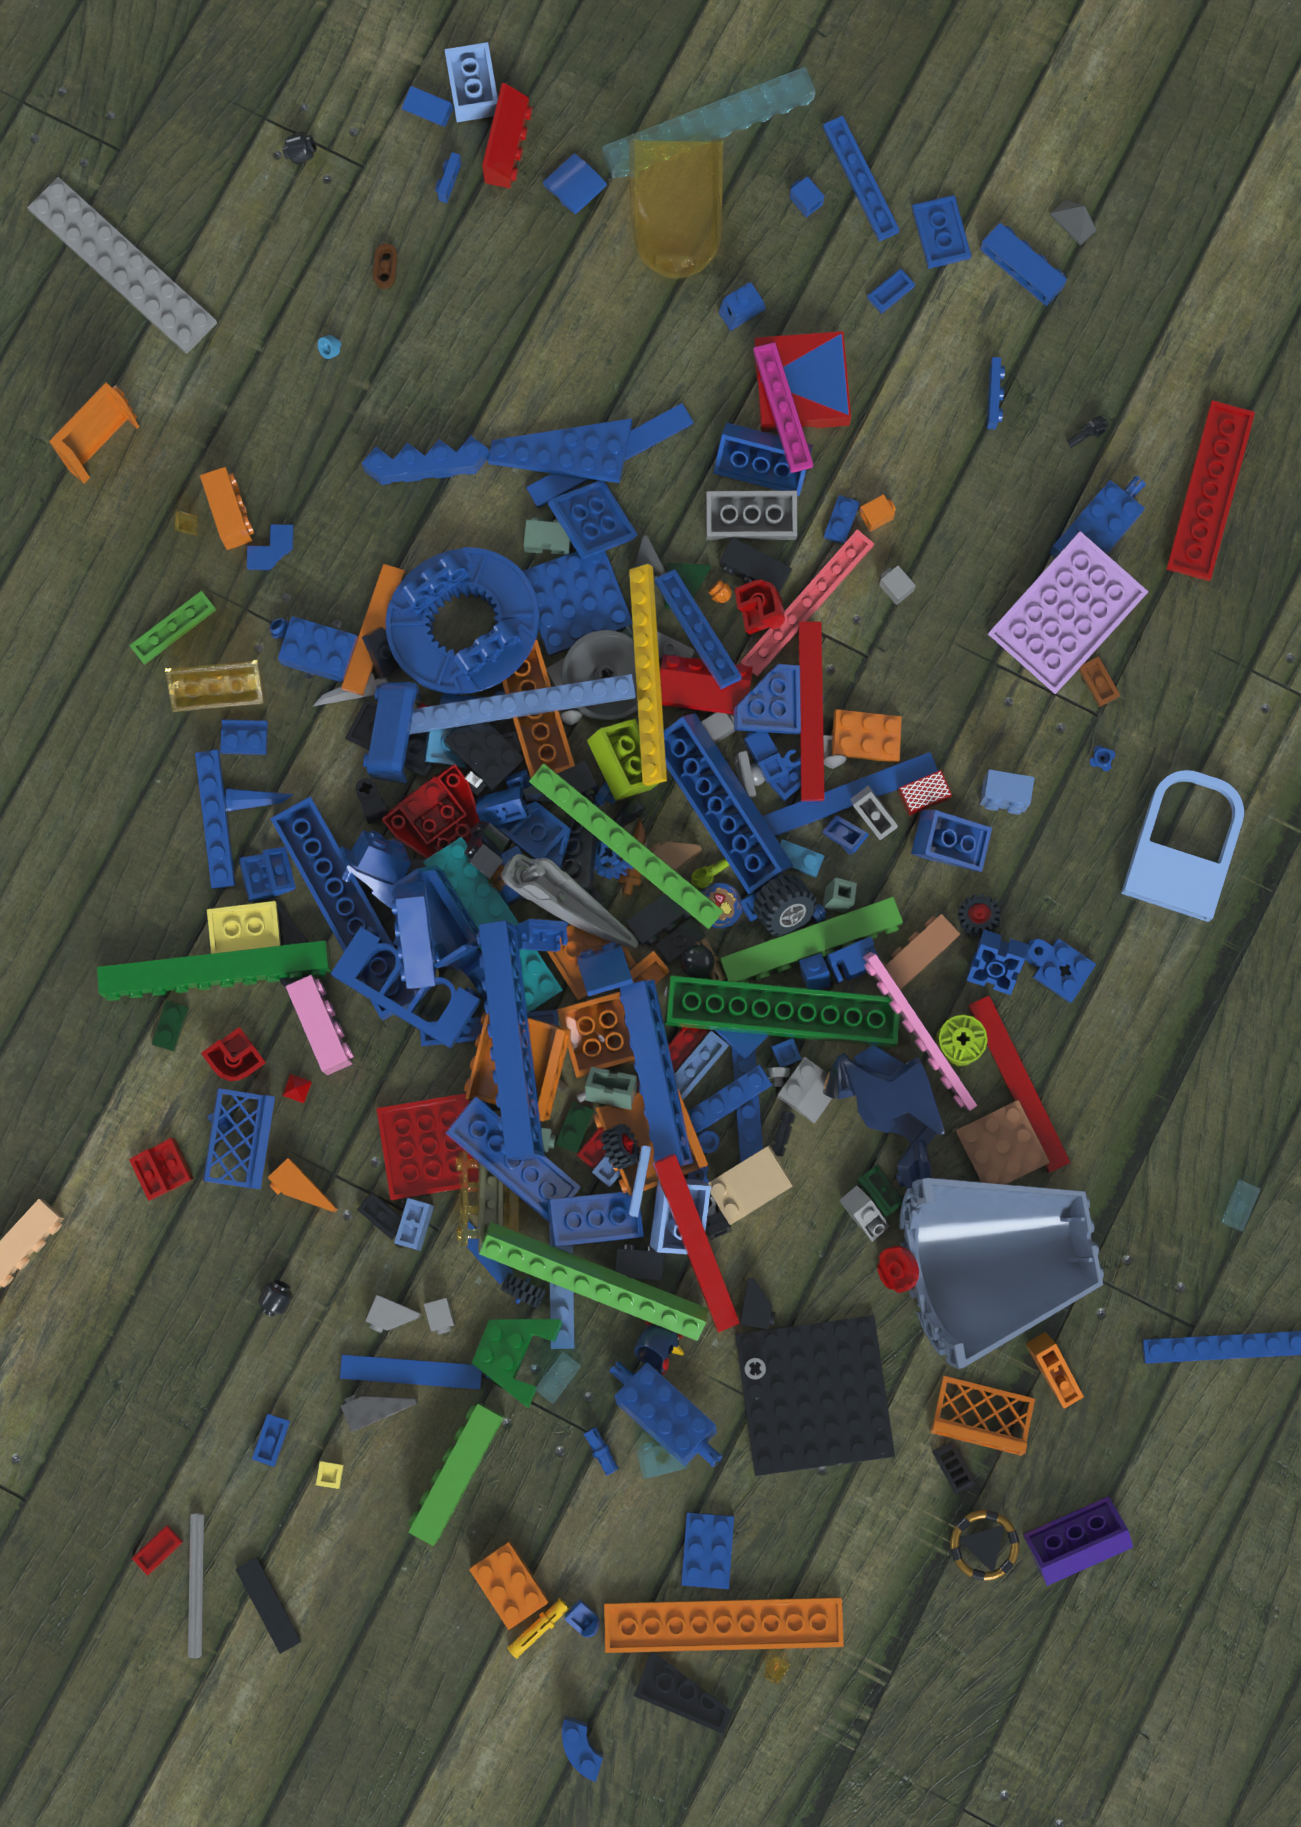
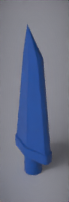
M226 788L227 811L280 804L294 794Z

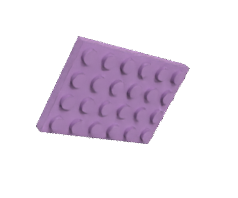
M1080 531L988 635L1056 694L1145 597L1148 591Z

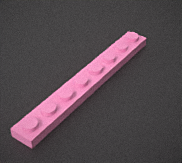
M872 952L863 957L866 961L865 969L871 976H876L879 981L877 983L878 988L884 995L888 994L892 1000L889 1003L896 1014L900 1013L904 1018L902 1023L907 1031L915 1034L917 1037L915 1040L916 1045L922 1052H927L930 1057L927 1059L929 1064L935 1071L939 1070L942 1075L940 1078L941 1082L947 1089L951 1088L955 1094L953 1096L955 1103L960 1108L964 1107L969 1111L975 1108L977 1104L877 955Z

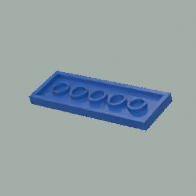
M474 1097L445 1133L550 1223L547 1200L574 1197L581 1187L546 1156L518 1161L506 1158V1154H503L501 1148V1141L504 1140L503 1131H500L499 1116L479 1098Z

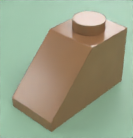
M665 842L663 845L658 843L651 851L677 872L702 852V848L694 844Z

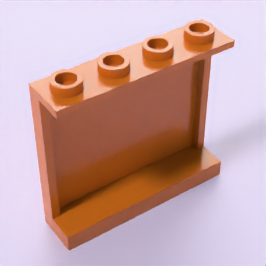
M105 383L49 441L66 468L83 484L90 478L83 465L124 422L128 420L134 427H139L135 420L137 416L132 412L133 409L128 404V400L124 397V393L115 385L111 387Z
M485 1011L481 1018L482 1031L477 1036L475 1043L477 1047L476 1056L472 1058L470 1063L471 1077L467 1079L464 1090L467 1092L465 1099L477 1097L482 1101L497 1105L496 1094L498 1093V1085L493 1080V1070H496L495 1061H492L490 1055V1047H493V1043L487 1030V1025L490 1024V1017ZM528 1017L540 1121L550 1119L572 1029Z
M678 1090L693 1160L691 1164L680 1166L683 1175L708 1166V1163ZM639 1092L635 1095L631 1110L606 1105L595 1108L597 1114L593 1115L597 1127H603L604 1131L619 1124H626L627 1127H630L631 1133L634 1132L635 1134L634 1139L638 1140L639 1153H641L643 1145L651 1147L643 1190L646 1191L658 1185V1177L652 1164L655 1162L654 1147L649 1138L650 1128L648 1119L644 1115V1100ZM639 1162L619 1170L623 1178L618 1180L623 1193L628 1192L629 1196L633 1194Z

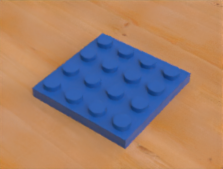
M576 551L523 571L529 579L538 600L540 613L539 632L549 657L570 650L576 641L589 633L601 630L619 632L633 627L632 619L606 551L583 560Z

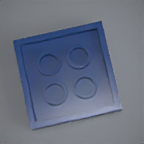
M597 481L555 497L548 502L549 507L582 560L634 540L637 536L636 531L604 481Z

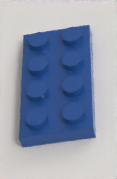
M628 1192L547 1200L553 1247L642 1238L644 1234L641 1211H639L638 1217L629 1215L632 1196H629Z

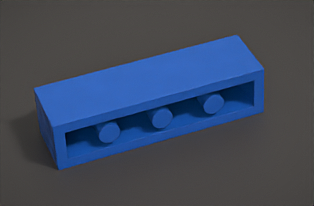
M999 223L983 240L980 250L1045 306L1064 288L1067 281L1064 273L1048 264V260L1043 255L1035 253L1028 242L1025 240L1021 241L1015 236L1014 231L1010 227Z

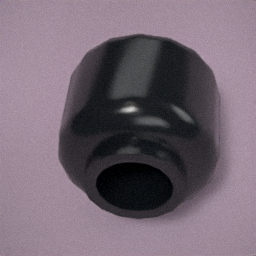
M303 131L286 137L285 146L282 147L284 157L287 160L290 159L294 164L311 160L314 157V152L317 151L313 137Z
M280 1280L266 1283L258 1299L259 1305L263 1308L262 1311L269 1316L285 1313L293 1297L290 1290L291 1287Z

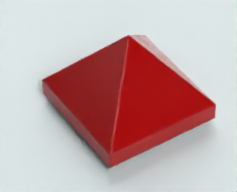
M290 1074L282 1096L305 1103L312 1082Z

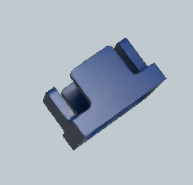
M871 936L828 955L826 963L828 968L831 969L837 984L843 981L837 967L838 965L848 981L867 973L864 967L866 961L863 957L867 952L877 955Z

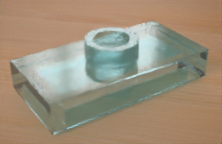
M1237 1180L1220 1223L1243 1232L1260 1188L1242 1180Z

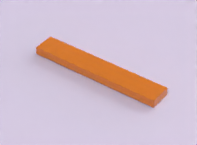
M383 564L341 687L342 690L364 696L374 665L362 637L378 627H383L384 631H386L388 605L396 588L404 578L405 570Z

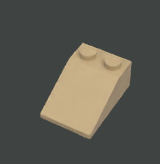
M770 1145L708 1183L711 1186L710 1193L729 1225L739 1221L794 1186Z

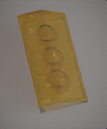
M257 660L165 670L173 712L264 703L265 689L263 676Z

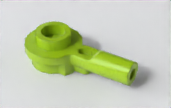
M723 858L715 865L712 864L695 870L691 875L692 885L701 889L708 887L712 883L714 875L729 866L726 858Z

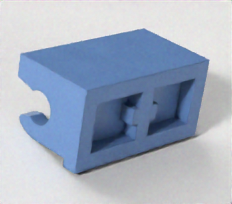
M408 1198L394 1243L421 1251L434 1206Z

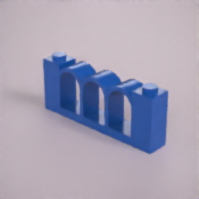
M360 926L331 972V975L451 1049L480 1003V999L477 998L478 993L469 987H466L465 990L459 987L456 991L449 980L436 977L435 985H444L451 990V1000L436 1025H431L413 1013L432 986L421 987L407 1009L387 998L386 995L400 975L401 959L398 958V951L393 946L382 943V940L378 937L380 933L370 927H367L365 930ZM388 951L395 956L396 965L380 992H377L359 981V978L376 953Z

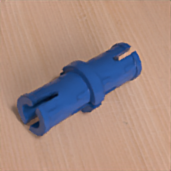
M593 1427L585 1432L583 1435L591 1446L592 1455L599 1461L605 1475L607 1476L618 1470L619 1467L609 1451L610 1447L603 1441L597 1427Z

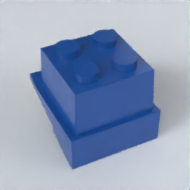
M363 830L352 850L342 845L340 847L346 865L341 879L349 882L354 874L372 889L371 892L374 896L392 908V893L394 892H389L387 888L405 877L411 864L410 859L401 842L395 839L389 841L384 839L378 832L370 831L369 833Z

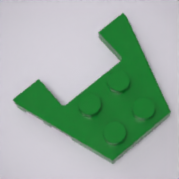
M559 1319L489 1320L472 1364L521 1404L529 1408L537 1388L515 1378L532 1336L535 1335L555 1342L563 1322Z

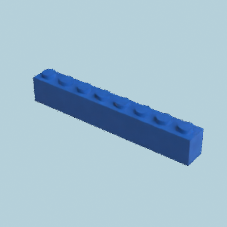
M646 980L621 986L620 1001L624 1005V1020L629 1029V1044L635 1057L634 1068L639 1076V1091L644 1100V1115L648 1119L650 1128L649 1138L654 1147V1161L674 1153L680 1166L691 1164L693 1160L655 981Z

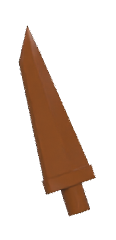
M639 818L634 837L644 845L645 830ZM627 868L626 876L622 873L618 882L624 883L622 893L624 895L631 896L633 885L640 886L641 873L635 868Z

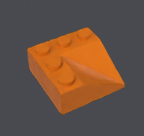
M620 992L557 1009L562 1027L572 1029L568 1050L577 1079L588 1076L591 1067L609 1070L635 1062L634 1053L629 1044L630 1034L624 1020L625 1010L624 1005L620 1001Z

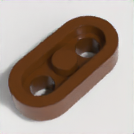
M382 244L375 251L373 279L376 286L381 289L392 287L396 280L398 255L395 247L391 244ZM385 255L391 256L389 260H384L383 257ZM383 276L389 277L386 281H382L381 278Z

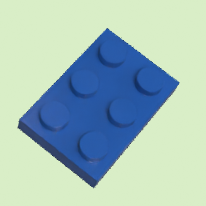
M687 1512L681 1585L729 1589L734 1516Z

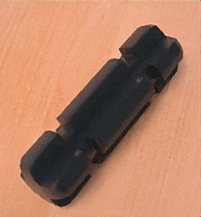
M788 1111L782 1113L780 1119L782 1124L779 1123L774 1139L776 1144L772 1146L773 1152L779 1157H783L786 1148L784 1146L788 1144L792 1131L791 1123L794 1124L796 1117L795 1114Z

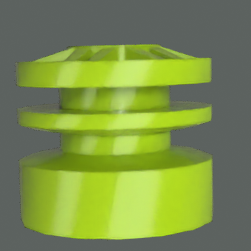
M958 1015L950 1018L941 1026L936 1034L935 1043L950 1065L962 1067L968 1066L982 1055L986 1049L988 1039L986 1030L981 1022L971 1016ZM961 1034H963L965 1039H968L964 1045H961V1041H957Z

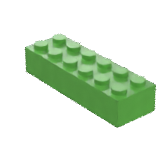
M482 1403L470 1407L465 1417L469 1421L465 1427L461 1426L454 1437L457 1443L454 1448H448L442 1461L445 1462L443 1469L439 1468L435 1472L431 1480L434 1486L431 1491H425L419 1502L422 1508L420 1512H414L407 1525L411 1528L408 1533L432 1546L438 1542L505 1417L504 1415Z

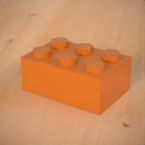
M226 467L200 475L219 536L226 549L229 550L253 542L251 534H254L247 514H245L247 510L241 498L240 488L234 474H229Z
M511 1540L469 1569L508 1630L549 1603V1598Z

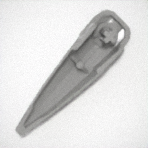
M517 854L508 860L501 873L502 879L505 884L525 899L533 901L551 914L590 934L631 949L637 947L639 942L634 935L553 861L548 858L530 859L521 854Z

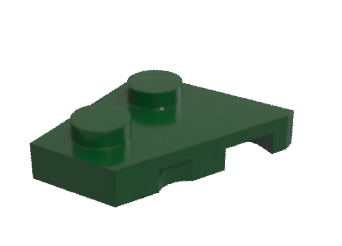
M668 563L667 573L675 569L694 598L707 574L711 571V565ZM665 601V609H671Z

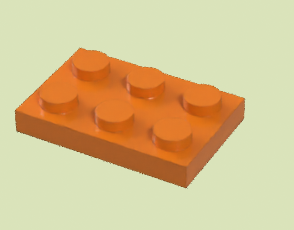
M836 709L833 718L832 756L842 755L848 758L899 762L902 717Z

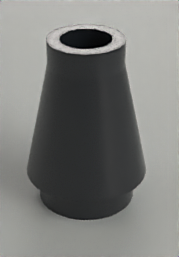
M633 796L631 799L628 798L613 820L624 828L644 815L643 812L646 810V807Z

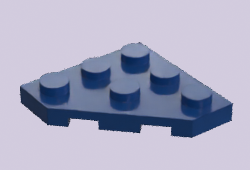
M776 665L734 707V730L785 734L801 733L800 666Z

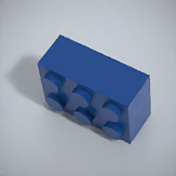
M292 616L278 660L281 665L343 683L358 637L348 632Z

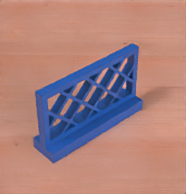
M217 1089L203 1181L261 1189L275 1100L274 1096ZM222 1094L231 1095L236 1102L227 1111L221 1104ZM236 1096L244 1098L239 1101ZM249 1098L257 1099L256 1110L248 1114L242 1103ZM239 1106L246 1117L235 1124L228 1113ZM226 1116L233 1127L222 1134L217 1127L218 1121ZM249 1120L253 1126V1131L245 1137L238 1126ZM235 1129L242 1140L232 1147L225 1136ZM222 1139L229 1150L219 1157L214 1151V1145ZM245 1143L250 1149L249 1156L241 1160L235 1149ZM232 1153L239 1163L228 1170L221 1159ZM217 1162L226 1172L219 1178L209 1177L211 1167ZM242 1166L246 1172L245 1182L236 1181L231 1172ZM228 1175V1177L231 1180H225L223 1178H225Z

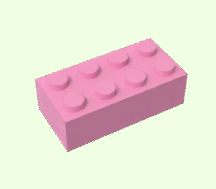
M310 975L287 985L286 989L322 1072L329 1075L352 1065L351 1058L354 1055L349 1044L347 1045L346 1042L343 1043L342 1037L345 1034L341 1025L333 1020V1016L336 1014L332 1004L324 999V995L327 993L323 983Z

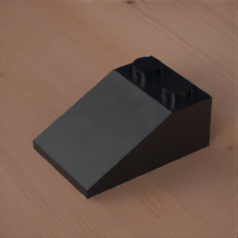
M586 761L558 773L559 776L590 801L595 799V795L598 793L597 784ZM534 785L523 790L527 803L535 801L538 803H554Z

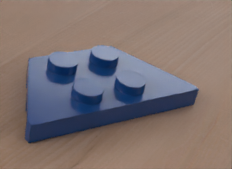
M535 801L527 805V817L494 826L533 859L548 858L561 869L571 829Z

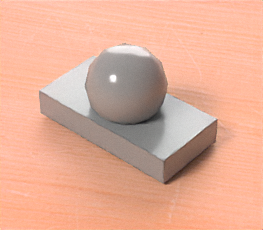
M747 751L739 752L734 757L737 778L750 799H753L756 796L755 786L761 785L765 779L758 764L750 765Z

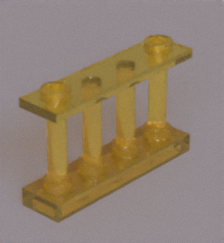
M462 1151L459 1153L460 1157H456V1171H460V1227L456 1228V1241H460V1246H468V1239H478V1229H468V1215H478V1206H468V1192H478V1182H468V1168H478L479 1162L476 1159H467V1152ZM503 1183V1194H506V1203H503V1217H506L505 1228L519 1233V1196Z

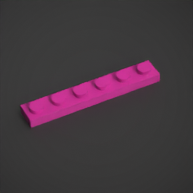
M774 342L754 347L755 360L790 472L794 473L813 468L811 455L776 344Z

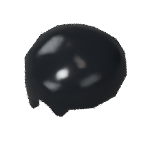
M691 945L683 951L680 965L683 972L690 978H705L714 969L715 959L712 952L705 945Z

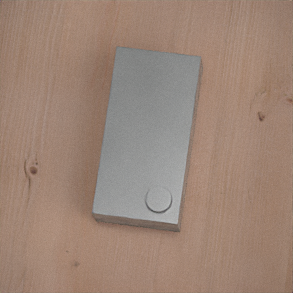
M707 491L706 540H731L732 537L737 540H796L797 491Z

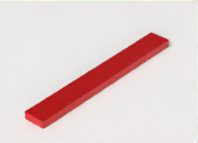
M799 622L801 802L824 801L822 622Z
M990 996L968 1005L972 1016L981 1022L985 1028L988 1039L987 1047L1014 1102L1019 1100L1050 1162L1045 1165L1048 1173L1071 1163Z
M682 1027L672 1039L668 1047L674 1074L710 1032V1029ZM639 1080L637 1081V1091H636V1093H639V1092H640V1091H639V1084H640V1081H639ZM603 1127L598 1128L576 1154L593 1170L606 1154V1151L602 1149L604 1144L601 1143V1135L604 1133Z
M673 1153L653 1162L652 1164L716 1331L718 1333L739 1324V1320L678 1159Z

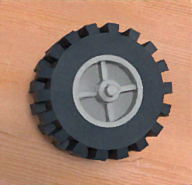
M786 874L784 877L781 875L776 879L770 880L757 893V898L753 902L755 905L753 910L766 929L776 936H784L803 928L811 920V916L815 913L814 909L817 907L816 898L798 876H791V874Z

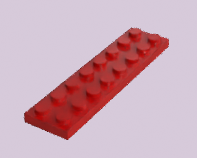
M1211 401L1166 570L1206 581L1211 580L1255 412Z

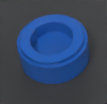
M706 1130L698 1135L697 1138L703 1153L711 1154L718 1149L720 1141L715 1132Z

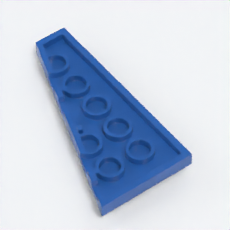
M632 418L492 440L488 463L497 466L620 483L632 427Z

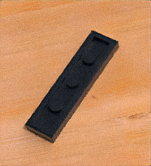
M258 1557L236 1568L237 1574L279 1653L281 1654L301 1643L302 1640Z

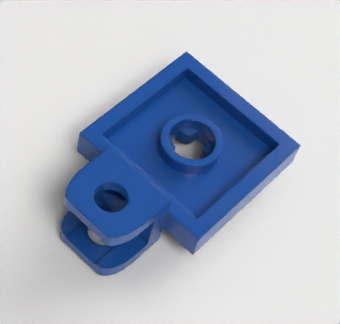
M1041 939L1028 942L1025 960L1037 968L1032 978L1069 1003L1073 1002L1096 964L1060 939H1056L1052 946ZM1067 965L1069 967V975L1062 977L1059 967Z

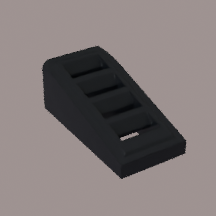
M953 1440L932 1451L955 1495L976 1484ZM952 1449V1455L941 1459L940 1455ZM955 1458L957 1459V1463L946 1468V1463L952 1461ZM959 1467L962 1468L963 1471L951 1477L950 1472ZM966 1476L967 1480L958 1485L955 1484L954 1481Z

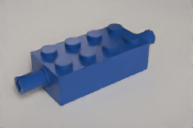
M1134 476L1131 482L1122 490L1110 480L1053 545L1049 554L1056 559L1080 531L1104 553L1108 554L1143 513L1145 508L1134 498L1146 486L1145 482L1141 480L1135 486L1140 477Z
M620 1361L615 1363L616 1368L612 1366L610 1373L624 1384L622 1389L615 1395L616 1404L684 1467L696 1454L701 1455L712 1467L717 1465L716 1460L719 1462L723 1456L708 1443L717 1433L716 1425L648 1362L636 1374H632Z

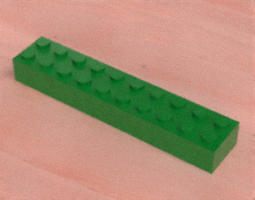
M670 976L667 983L664 1025L893 1047L898 1043L900 1013L896 1014L889 1003L892 1001L890 997Z

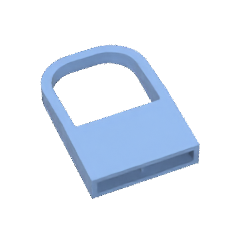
M1178 771L1167 776L1153 792L1121 894L1207 922L1212 920L1244 818L1243 802L1238 792L1223 780L1195 771ZM1192 782L1220 792L1229 801L1232 809V820L1218 863L1150 841L1163 795L1172 784Z

